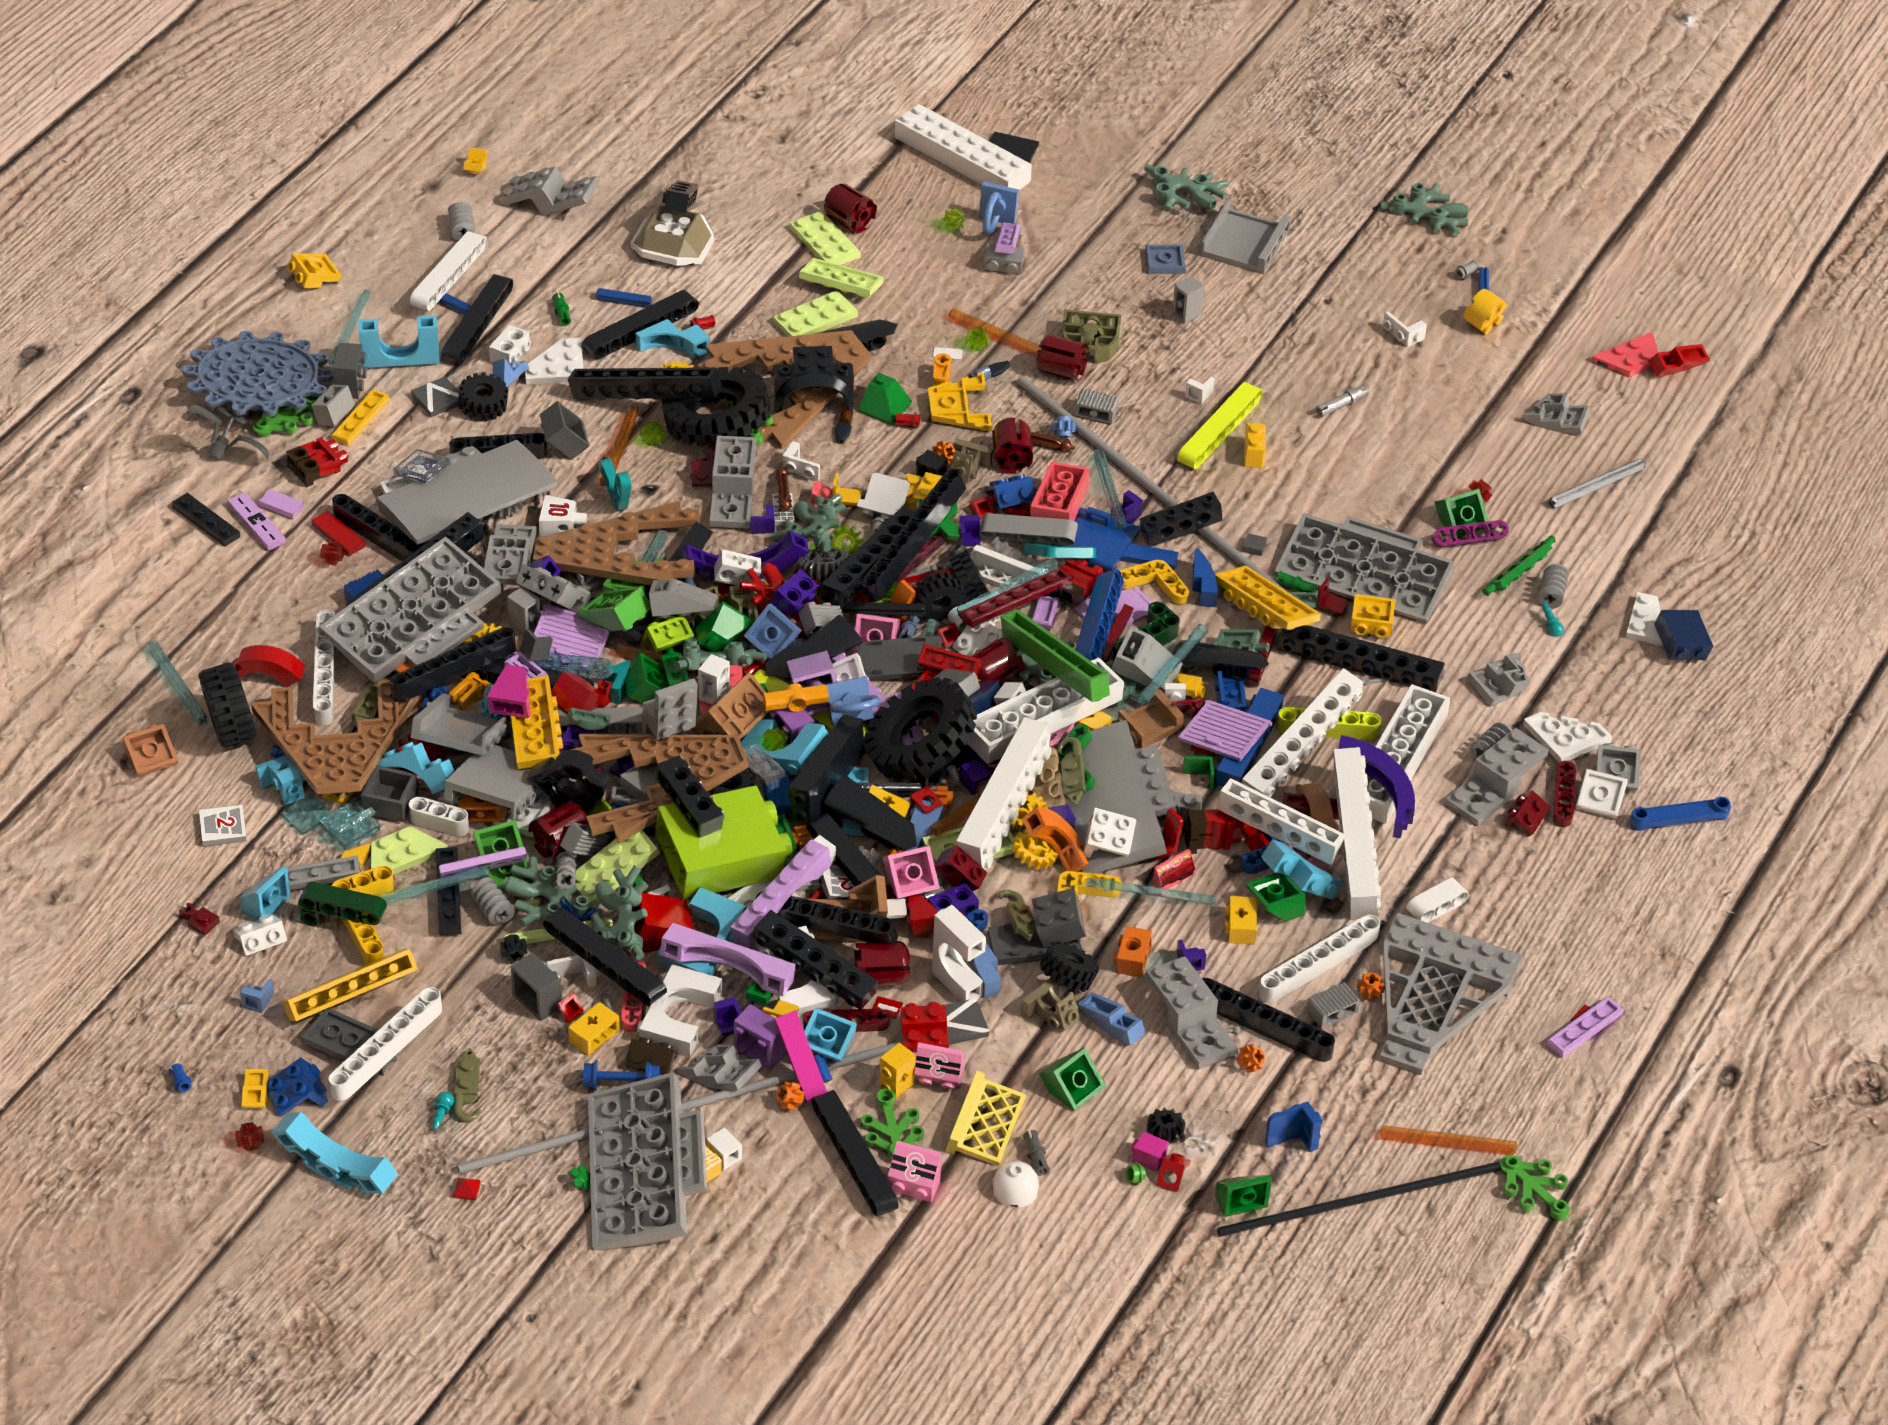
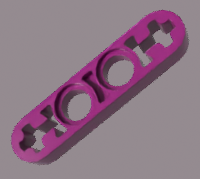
M1502 520L1443 527L1433 533L1432 542L1437 547H1448L1500 540L1508 534L1509 527ZM1497 526L1503 528L1500 535L1498 531L1490 533V530H1494ZM1477 527L1484 530V537L1476 536L1475 529ZM1457 530L1465 532L1466 537L1464 540H1459L1456 537ZM1440 533L1442 534V536H1448L1449 534H1451V537L1446 538L1445 540H1443V542L1441 539L1437 538V536H1439Z

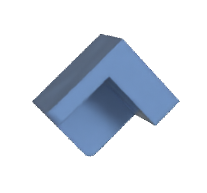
M268 979L263 988L256 985L252 988L244 986L240 991L242 1007L263 1013L274 996L273 980Z

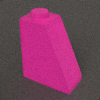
M506 664L487 695L490 713L529 719L530 696L526 667Z

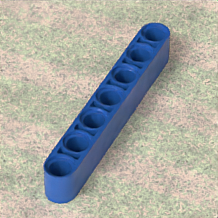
M1118 569L1097 576L1075 650L1090 661L1098 657L1101 659L1124 584L1123 576Z

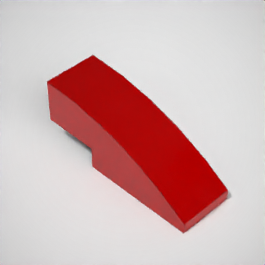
M1696 344L1674 347L1671 351L1656 353L1648 362L1656 377H1661L1697 367L1709 362L1710 358L1703 345Z

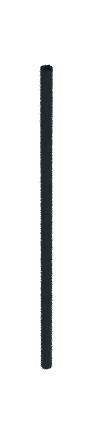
M1493 1162L1218 1227L1217 1232L1219 1237L1500 1171L1501 1166L1499 1162Z

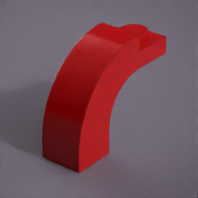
M267 645L245 647L241 650L239 658H235L231 662L236 667L239 678L252 672H262L273 676L285 687L300 681L306 666L291 653Z

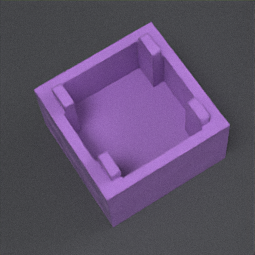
M789 708L769 711L770 719H775L783 733V736L778 741L782 748L791 744L807 723L814 724V720L805 709L799 712H793Z
M750 1004L734 1020V1044L740 1055H744L749 1059H759L762 1068L771 1070L787 1054L774 1017Z

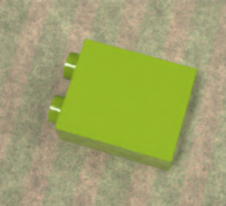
M757 785L712 795L715 804L721 807L724 812L723 826L721 830L701 838L697 836L674 803L658 807L655 836L683 900L693 898L700 887L717 893L774 880L784 869L785 859L792 858L793 849L789 835L787 833L779 834L776 829L778 823L776 807L772 800H763Z

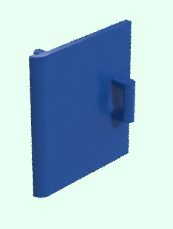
M1080 507L1074 520L1078 524L1075 542L1070 546L1096 547V558L1083 559L1089 564L1098 565L1110 571L1116 570L1117 563L1129 544L1137 537L1141 527L1111 518L1110 513L1092 507L1087 509ZM1046 544V545H1052V546H1067V545Z

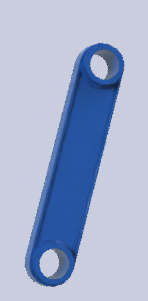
M1719 796L1712 800L1650 808L1637 807L1631 813L1630 826L1634 830L1643 831L1646 828L1713 819L1725 820L1729 816L1731 803L1726 797Z

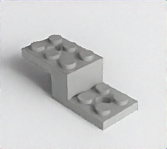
M556 166L551 168L545 167L537 172L531 171L523 176L517 175L512 177L508 186L502 191L503 194L498 201L502 206L531 198L543 216L586 204L600 181L597 176L566 183Z
M717 436L712 475L713 494L709 520L710 527L750 529L754 492L756 437Z
M496 524L494 535L489 537L484 569L497 579L500 584L519 585L516 583L522 565L530 566L532 563L537 533L536 526Z
M694 678L655 691V699L643 702L642 734H654L655 738L659 740L671 735H683V731L696 727L698 684Z
M1513 729L1475 760L1473 777L1445 799V805L1474 825L1479 826L1518 794L1521 776L1548 755L1549 749L1519 729Z
M1185 956L1146 970V978L1167 1005L1166 1025L1198 1069L1238 1054L1239 1048L1216 1018L1217 998ZM1173 979H1178V980H1180L1181 982L1177 983V982L1171 981V980H1173ZM1203 1042H1211L1212 1045L1203 1044Z

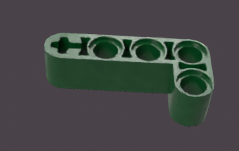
M1152 602L1148 606L1147 624L1138 628V630L1151 635L1164 646L1178 637L1180 619L1162 602ZM1126 636L1115 641L1113 661Z
M308 882L298 900L300 919L309 926H316L322 915L368 925H378L387 908V902L379 896L317 882Z

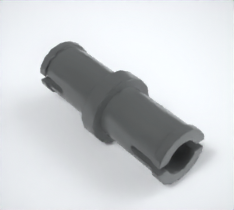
M1030 1130L1032 1139L1028 1131L1023 1134L1028 1148L1027 1155L1032 1160L1036 1174L1042 1176L1041 1167L1044 1174L1050 1171L1045 1158L1046 1151L1040 1144L1037 1131Z

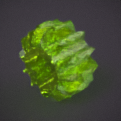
M848 524L843 525V529L837 527V533L833 532L831 534V537L835 540H832L830 545H835L839 549H845L851 555L861 546L859 543L864 542V538L858 537L862 534V531L855 533L856 526L853 525L849 530ZM845 538H848L847 541L850 540L851 542L848 546L843 541Z

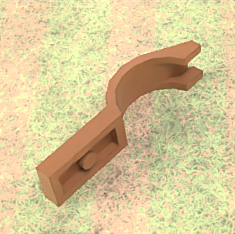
M1317 781L1303 785L1296 784L1298 794L1304 795L1307 799L1311 818L1339 831L1333 818L1330 799L1325 788Z

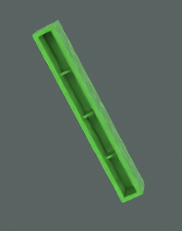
M1015 610L1000 616L1004 638L1009 639L1014 644L1013 646L1091 702L1100 701L1102 698L1110 695L1108 673L1021 611Z

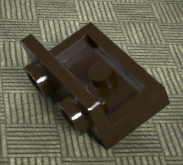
M639 1037L638 1040L631 1039L624 1063L626 1067L646 1071V1062H650L651 1065L660 1066V1074L670 1073L674 1057L677 1058L678 1053L673 1049L674 1046L666 1043H660V1046L651 1044L652 1040Z

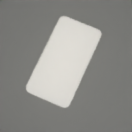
M935 347L933 357L937 354L945 353L950 355L951 359H962L963 350Z

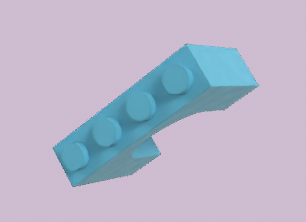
M417 316L418 336L413 343L404 347H392L381 340L378 319L358 320L359 341L362 344L363 352H366L364 367L374 368L440 363L437 316Z
M762 718L741 741L749 762L747 769L768 772H785L787 770L789 774L798 775L828 736V732L823 724L807 723L791 744L783 749L772 751L783 736V733L775 719Z
M700 887L689 903L691 915L716 926L719 930L716 938L734 943L731 925L747 909L746 906ZM661 948L657 952L659 966L668 970L673 964L714 976L719 964L710 961L679 962L660 955Z

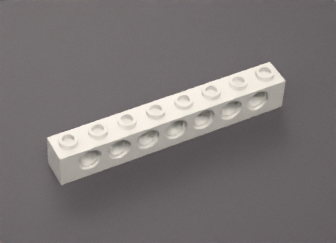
M1343 668L1244 776L1242 784L1271 798L1276 787L1286 781L1291 770L1295 771L1300 765L1301 759L1304 756L1308 757L1314 745L1324 739L1329 728L1333 729L1336 726L1338 718L1348 713L1354 701L1360 700L1363 695L1362 688L1364 682Z

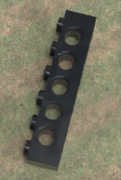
M771 909L754 927L753 939L758 945L768 948L776 957L795 964L796 970H801L812 981L819 982L825 986L830 993L838 995L848 1005L856 1007L861 1011L876 994L878 986L876 979Z

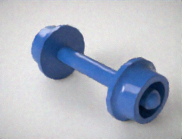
M595 1060L593 1063H584V1070L580 1074L581 1078H583V1087L593 1088L594 1091H597L598 1080L641 1081L662 1075L660 1074V1066L651 1065L650 1062H646V1072L598 1071V1060Z

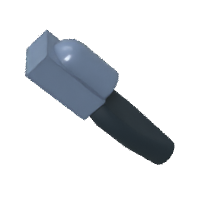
M1002 361L984 366L971 372L970 378L976 377L977 373L984 372L986 381L1005 372L1011 367L1010 362Z

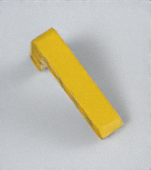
M379 866L339 879L332 886L381 897L391 893L394 889L393 871L388 866ZM342 919L365 965L384 957L383 944L373 925Z

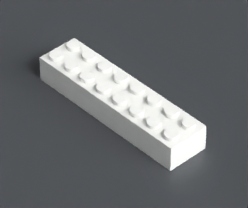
M917 104L895 120L896 139L981 185L985 181L1020 190L1031 182L1032 164L920 104Z
M1098 657L1091 662L1108 673L1109 696L1102 698L1100 701L1091 702L1056 677L977 714V719L973 720L976 726L974 732L968 733L971 738L967 744L989 764L1003 757L1024 717L1048 724V733L1052 734L1121 701L1124 681Z
M1412 684L1375 746L1391 756L1403 768L1410 781L1448 715L1450 703L1449 697ZM1367 775V792H1369L1370 796L1369 810L1372 812V819L1386 824L1395 809L1394 803L1385 788Z
M1023 718L956 840L957 846L984 870L991 867L995 852H999L1003 837H1006L1009 833L1011 822L1016 820L1018 809L1021 805L1025 804L1027 793L1033 789L1037 774H1041L1045 759L1048 760L1051 755L1052 749L1049 747L1051 735L1048 733V724Z
M1360 747L1334 749V780L1340 832L1345 834L1342 850L1350 920L1360 919L1366 915L1377 917V909H1381V888L1378 885L1379 871L1378 866H1376V847H1374L1373 843L1374 830L1371 827L1372 812L1369 810L1370 796L1369 792H1367L1368 779L1367 774H1365V755L1361 756Z

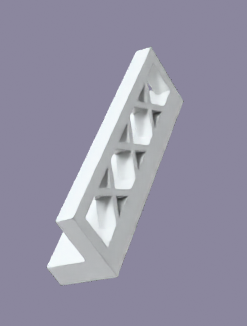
M976 545L974 547L972 559L976 566L984 569L979 571L984 581L1005 590H1010L1049 573L982 546ZM992 574H999V575H1001L1002 577H1000V578H994V577H991V575H992ZM1010 581H1017V582H1019L1020 584H1018V585H1012V584H1009V582H1010Z

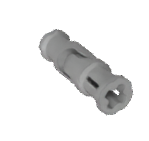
M562 851L557 855L556 882L560 888L570 889L575 885L576 880L575 858Z

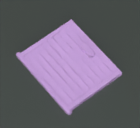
M1137 586L1122 589L1111 628L1124 604L1134 608L1126 627L1147 617L1148 606L1152 601ZM1092 593L1074 608L1083 618H1085Z
M547 604L543 605L544 610L534 635L536 637L550 636L553 639L548 659L594 672L611 630L578 617L576 612Z
M1206 700L1205 705L1178 736V740L1241 761L1265 730L1272 726V722L1220 703Z

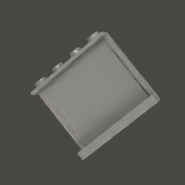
M1228 199L1225 205H1221L1218 216L1215 215L1212 226L1207 228L1206 236L1200 240L1201 256L1264 274L1289 232L1291 217L1283 215L1280 222H1275L1230 209L1231 199Z
M442 693L413 718L411 738L484 755L513 730L511 716L508 715L499 720L450 708L451 695Z
M494 745L484 755L473 753L445 780L444 799L453 801L460 793L505 806L511 808V820L514 821L542 793L527 781L531 768L518 769L515 751Z

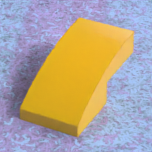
M245 1069L242 1108H265L269 1080L268 1069Z

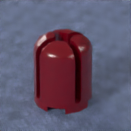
M839 184L832 187L824 200L826 214L856 233H862L867 230L866 226L871 219L875 220L877 214V205L874 204L873 200L847 184Z
M1047 335L1041 340L1039 344L1041 350H1037L1036 353L1038 369L1048 374L1079 381L1078 376H1083L1088 359H1086L1085 350L1089 349V345L1055 335Z
M1006 418L999 421L992 431L995 463L1000 467L1001 471L1010 474H1016V471L1022 470L1025 467L1028 469L1033 463L1030 427L1021 419H1018L1017 422H1015V418Z
M1002 637L971 655V657L979 658L983 661L977 676L979 680L998 681L1001 686L1024 670L1022 656L1016 655L1011 647L1014 644L1009 639Z
M567 802L531 821L528 825V832H533L536 841L534 847L538 853L544 858L549 856L554 859L560 852L565 851L560 846V843L570 823L575 822L588 825L586 812L578 804Z
M896 941V943L876 944L874 942L855 943L856 949H859L854 950L855 966L876 979L878 986L902 985L907 982L910 976V953L905 943L901 941Z

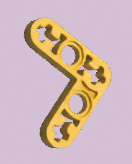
M1153 560L1119 570L1124 580L1122 589H1129L1155 581L1173 603L1185 604L1188 601L1189 589L1163 560ZM1137 573H1143L1146 576H1140ZM1168 580V581H1172V582H1174V583L1170 584V583H1166L1165 581Z
M1065 871L1059 876L1057 892L1070 889L1066 887V882L1071 881L1070 888H1074L1076 894L1116 897L1121 893L1122 881L1113 875ZM1091 881L1094 882L1096 885L1093 887L1086 886L1085 883Z

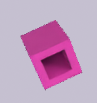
M1143 1132L1141 1137L1135 1139L1132 1144V1162L1140 1163L1141 1166L1158 1172L1163 1158L1167 1156L1169 1142Z

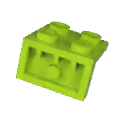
M671 616L664 622H654L648 625L639 646L644 648L653 645L655 651L658 652L684 643L685 639L694 638V634L685 616Z

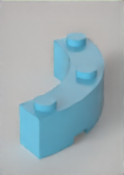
M302 1112L286 1114L271 1132L290 1153L295 1151L304 1159L302 1163L305 1166L343 1187L351 1189L355 1186L364 1193L380 1194L384 1193L398 1175L392 1163L385 1157L366 1156L351 1151L344 1145H339L319 1131Z

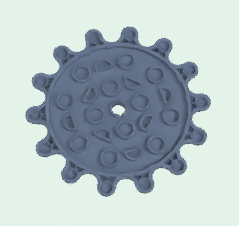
M250 331L240 332L239 339L236 341H227L221 337L212 338V350L195 349L190 352L192 360L198 362V364L185 365L181 368L185 377L197 379L187 383L186 387L189 393L208 394L204 399L208 407L214 408L222 404H228L237 416L244 415L248 410L257 411L260 409L269 417L275 416L278 407L282 406L303 410L307 404L304 397H320L327 390L325 386L318 383L331 381L333 379V370L320 368V366L327 364L329 356L325 353H308L307 351L311 346L308 340L287 343L283 341L284 335L281 332H272L267 338L260 339L256 338Z

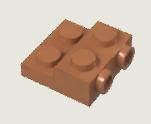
M154 724L147 727L146 730L139 732L131 731L126 736H123L124 748L129 761L133 764L137 777L178 764V758L164 724Z

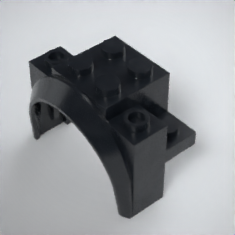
M832 346L793 347V364L773 365L775 414L782 411L783 403L790 394L799 389L812 386L828 387L838 391L845 398L847 410L853 411V364L834 363Z

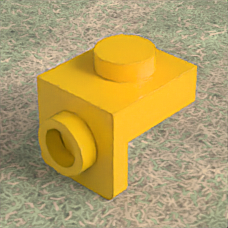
M470 147L468 149V159L464 162L463 170H469V173L472 174L482 172L486 168L487 150Z
M1178 673L1174 683H1186L1187 696H1192V699L1197 696L1204 698L1205 686H1203L1202 677Z

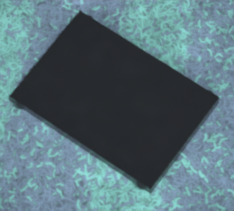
M995 131L989 141L1028 163L1031 162L1040 141Z

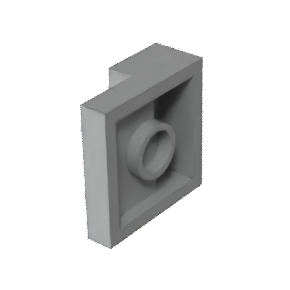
M1610 743L1598 745L1595 770L1628 779L1625 790L1637 791L1641 749H1636L1633 746L1617 747Z

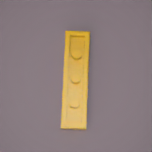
M372 389L332 433L331 439H334L337 443L349 446L389 402V395Z

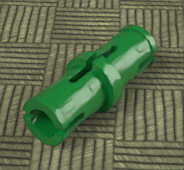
M555 293L552 296L555 305L554 312L558 316L559 324L564 326L563 321H565V325L568 326L571 323L569 306L565 302L562 293H559L560 298L558 293Z
M1280 571L1277 575L1279 579H1276V582L1291 588L1293 592H1317L1318 586L1302 580V577H1294L1283 571Z

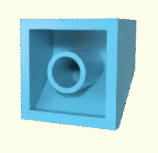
M815 1008L804 1031L811 1051L841 1062L847 1055L854 1040L857 1023Z

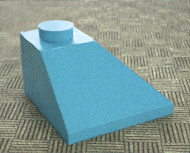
M281 867L242 894L240 897L242 913L258 921L263 915L273 914L291 897L287 867Z

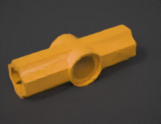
M791 684L783 691L763 693L765 711L789 708L793 712H799L804 710L807 705L829 702L827 685L803 688L800 684Z

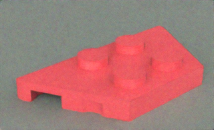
M1649 332L1593 355L1592 362L1597 364L1600 361L1607 364L1608 369L1631 377L1651 369L1648 361L1659 352L1653 333Z

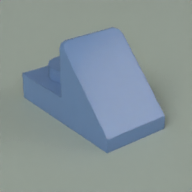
M506 359L494 361V378L500 377L501 382L504 381L506 387H508L529 366L526 361H513L510 364Z

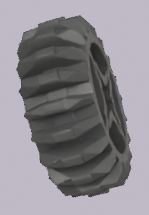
M838 547L831 548L828 552L817 548L809 549V552L804 557L798 559L797 568L798 570H803L812 580H817L820 584L851 555L845 549H839Z

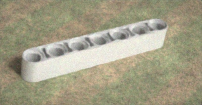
M467 231L413 291L410 305L430 311L484 251L487 237Z
M327 609L319 611L316 616L313 711L315 723L320 726H327L334 719L336 647L319 629L320 625L335 615L333 611Z
M1373 915L1363 916L1268 972L1261 978L1259 998L1265 1003H1274L1372 945L1378 939L1380 920Z
M429 987L422 990L329 1075L330 1092L333 1099L337 1101L348 1099L441 1014V994L437 988Z

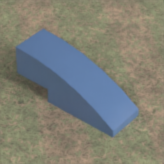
M986 943L985 952L971 960L972 971L983 980L984 998L999 993L1001 977L997 973L998 959Z
M1093 992L1077 1004L1078 1008L1097 1026L1130 1046L1145 1034L1142 1019L1126 1013L1125 1007L1122 1004Z

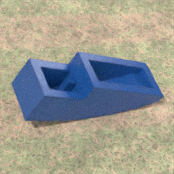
M1195 549L1192 591L1200 592L1199 606L1216 607L1217 582L1214 571L1200 549Z

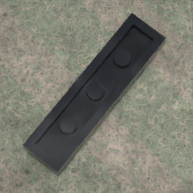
M185 493L172 502L173 509L224 547L240 538V531L189 493Z

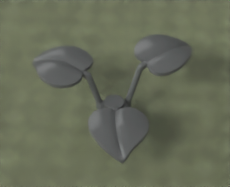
M190 406L188 413L199 414L215 422L213 437L210 441L212 444L207 451L208 453L222 459L226 450L230 451L235 443L244 441L259 449L268 459V449L260 442L249 437L238 435L228 444L229 440L225 437L233 420L235 419L242 424H246L247 420L244 417L235 415L227 408L217 406L216 409L227 417H231L222 436L218 435L217 437L218 426L222 421L200 406Z

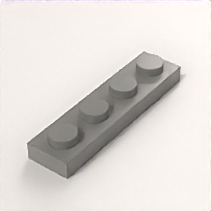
M358 855L287 868L290 890L305 888L308 882L334 883L339 879L360 873Z

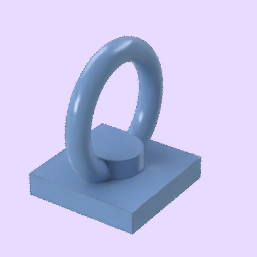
M983 182L979 217L983 218V233L986 236H990L994 232L998 221L1016 223L1019 189Z
M768 604L744 636L760 651L767 653V657L771 659L799 639L798 634L802 630L775 606Z
M866 676L826 684L829 695V702L827 703L832 726L837 724L843 714L863 720L874 718L872 708L878 706L881 700L876 695H870Z

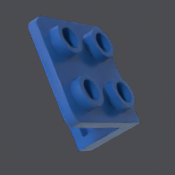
M1025 474L1010 477L1008 482L1006 479L989 482L990 486L985 487V491H994L998 509L1031 502L1036 495L1032 477L1026 478Z
M300 1057L268 1080L267 1090L274 1111L278 1116H283L307 1098L321 1107L328 1102L326 1096L327 1089L321 1082V1072L315 1064L311 1065Z
M1308 1101L1293 1105L1282 1112L1273 1113L1267 1120L1266 1146L1269 1148L1299 1136L1310 1152L1317 1150L1319 1139L1321 1138V1115L1314 1111Z

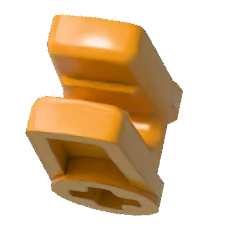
M940 353L935 356L933 386L949 382L952 362L950 355Z
M471 672L449 692V695H451L450 702L453 704L458 702L459 708L465 711L478 700L484 698V690H487L490 682L480 679L478 674Z

